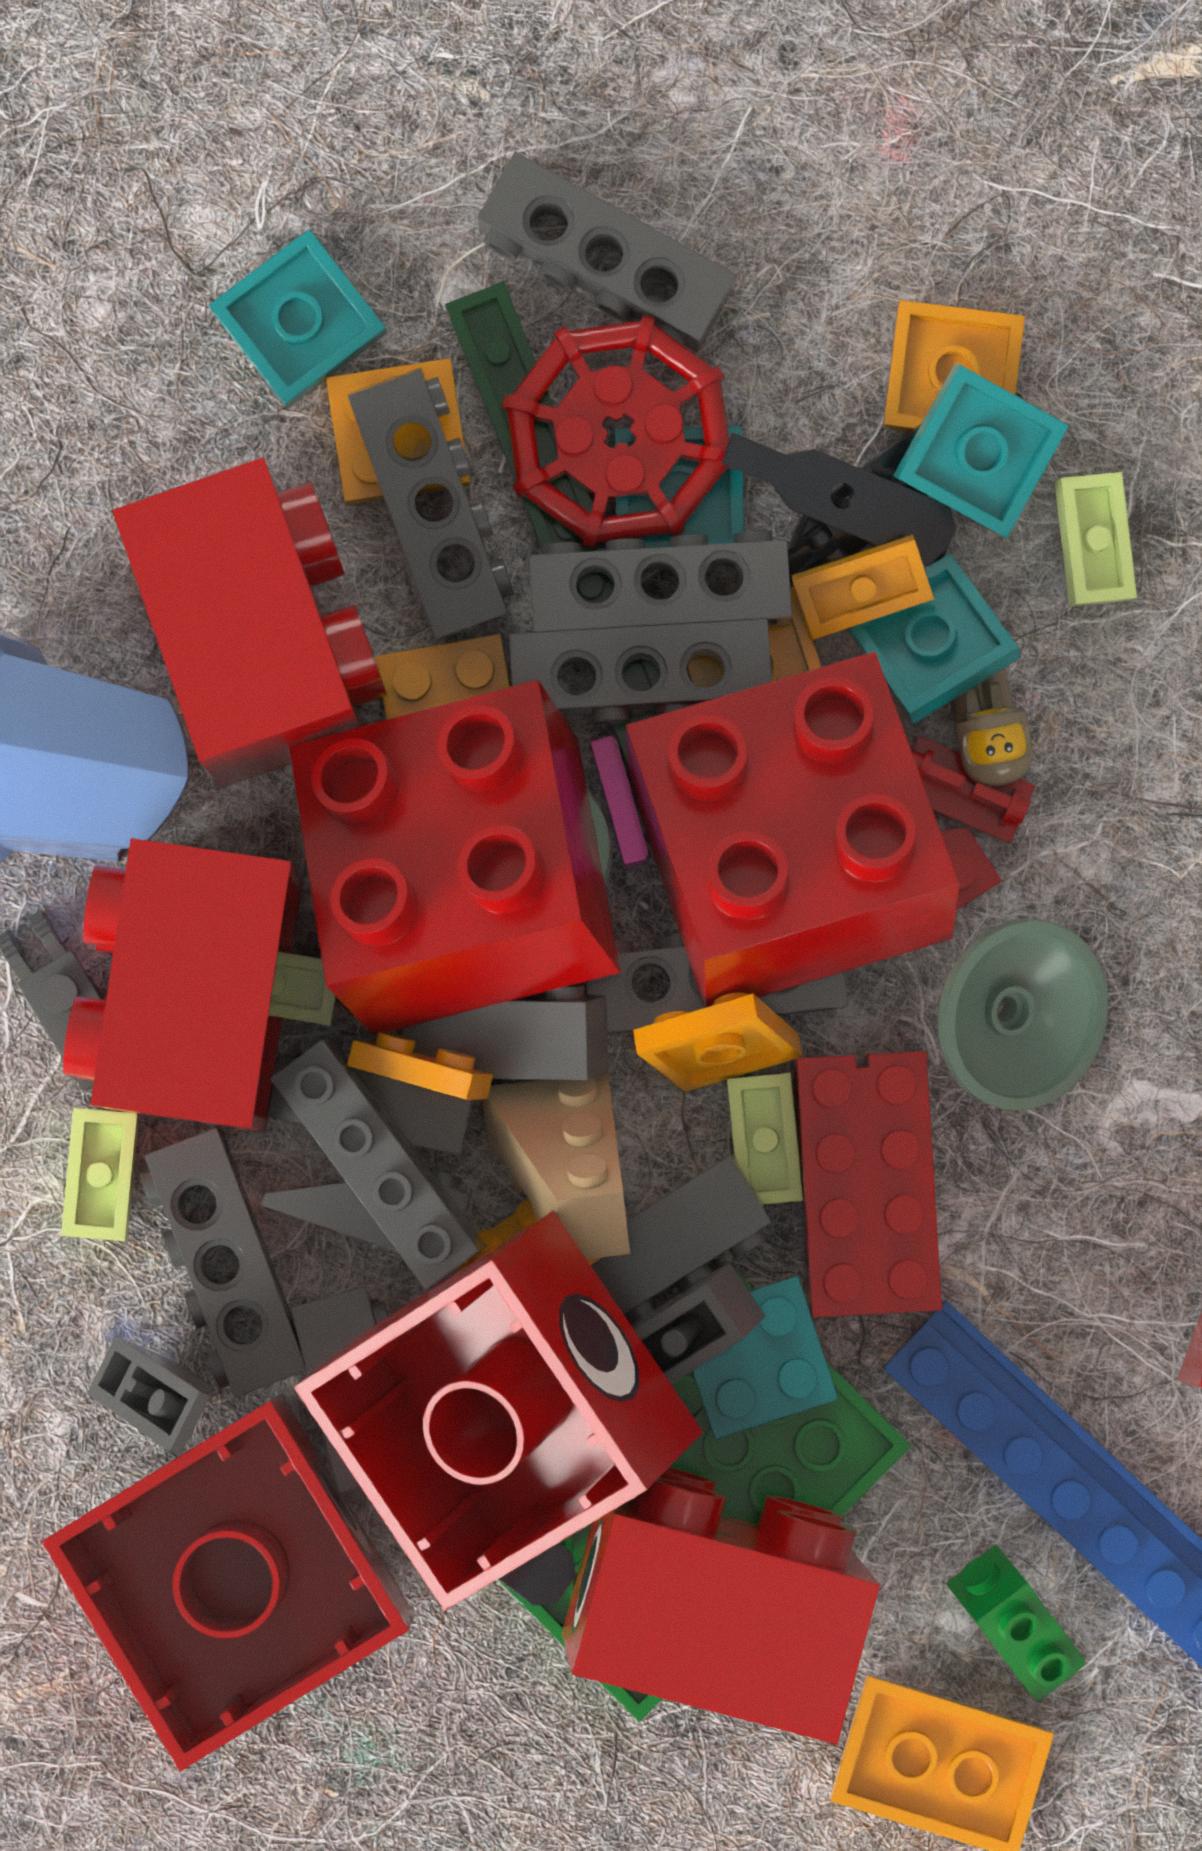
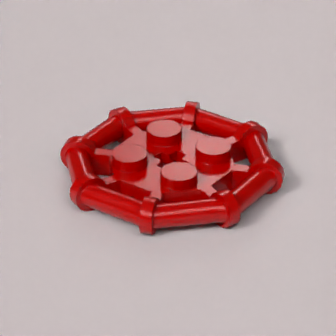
M642 316L641 321L570 331L563 326L553 332L555 339L512 395L504 396L501 409L507 412L516 483L513 484L512 488L518 498H528L583 540L582 546L595 549L598 543H606L616 539L642 538L671 534L672 537L681 535L685 532V523L726 469H733L720 463L729 442L721 383L726 377L719 366L712 368L655 325V318ZM634 347L630 366H608L601 370L591 371L582 357V354ZM649 351L689 381V383L674 392L669 390L643 370L647 352ZM567 363H569L578 378L577 382L557 408L539 404L538 401ZM697 397L705 446L685 442L680 407ZM624 417L632 421L633 424L631 425L630 432L636 440L630 447L620 442L613 449L604 443L608 432L603 427V424L607 420L611 419L618 422ZM534 420L551 424L554 427L558 459L540 468ZM681 458L698 462L697 467L669 502L660 489V485ZM566 474L594 495L595 499L591 513L551 485L550 482ZM636 495L638 497L647 495L655 508L653 511L604 517L608 500H616L622 496Z

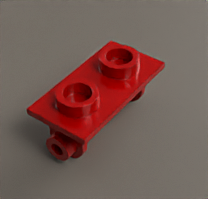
M919 735L912 754L933 811L1011 844L1019 824L1022 823L1031 803L1030 798L1036 786L1022 779L1008 785L996 787L986 786L979 782L976 783L965 773L962 767L960 752Z

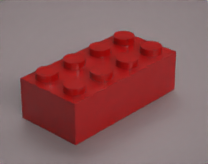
M926 1051L868 1054L863 1057V1068H856L855 1055L797 1058L794 1060L804 1201H802L807 1298L811 1317L942 1310Z

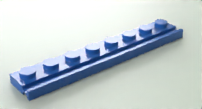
M944 1300L942 1302V1310L935 1311L885 1363L882 1369L1202 1668V1539L947 1300Z

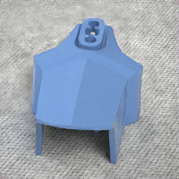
M0 630V863L13 851L118 862L120 850L122 848L129 849L130 838L149 841L158 832L179 802L190 779L186 741L180 720L171 701L48 666L40 648L17 636Z

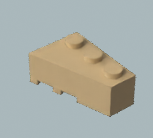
M608 1072L589 1080L543 1079L490 1086L487 1099H482L488 1147L495 1158L501 1157L509 1169L511 1182L517 1191L523 1190L531 1202L535 1218L539 1220L551 1211H554L586 1259L630 1254Z

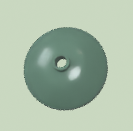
M1019 919L1000 924L988 930L971 943L952 968L944 985L938 1009L937 1023L940 1049L949 1072L959 1086L969 1095L985 1104L1012 1111L1029 1110L1044 1106L1058 1099L1074 1087L1094 1061L1106 1030L1108 992L1100 963L1087 943L1077 934L1061 925L1039 919ZM1003 999V1000H1004L1003 1009H1002V1011L997 1015L998 1005H999L1000 1001Z

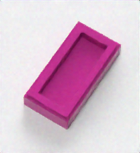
M612 736L590 741V749L624 870L646 864L649 855L616 738L613 739Z

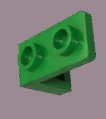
M996 1544L980 1557L970 1561L961 1572L945 1583L1034 1700L1039 1701L1084 1667L1085 1659L1028 1582Z

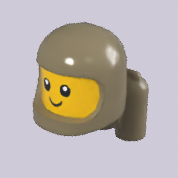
M1003 668L952 700L962 767L972 781L990 787L1008 785L1021 779L1029 771L1033 761V748L1026 710L1014 711L1006 668Z

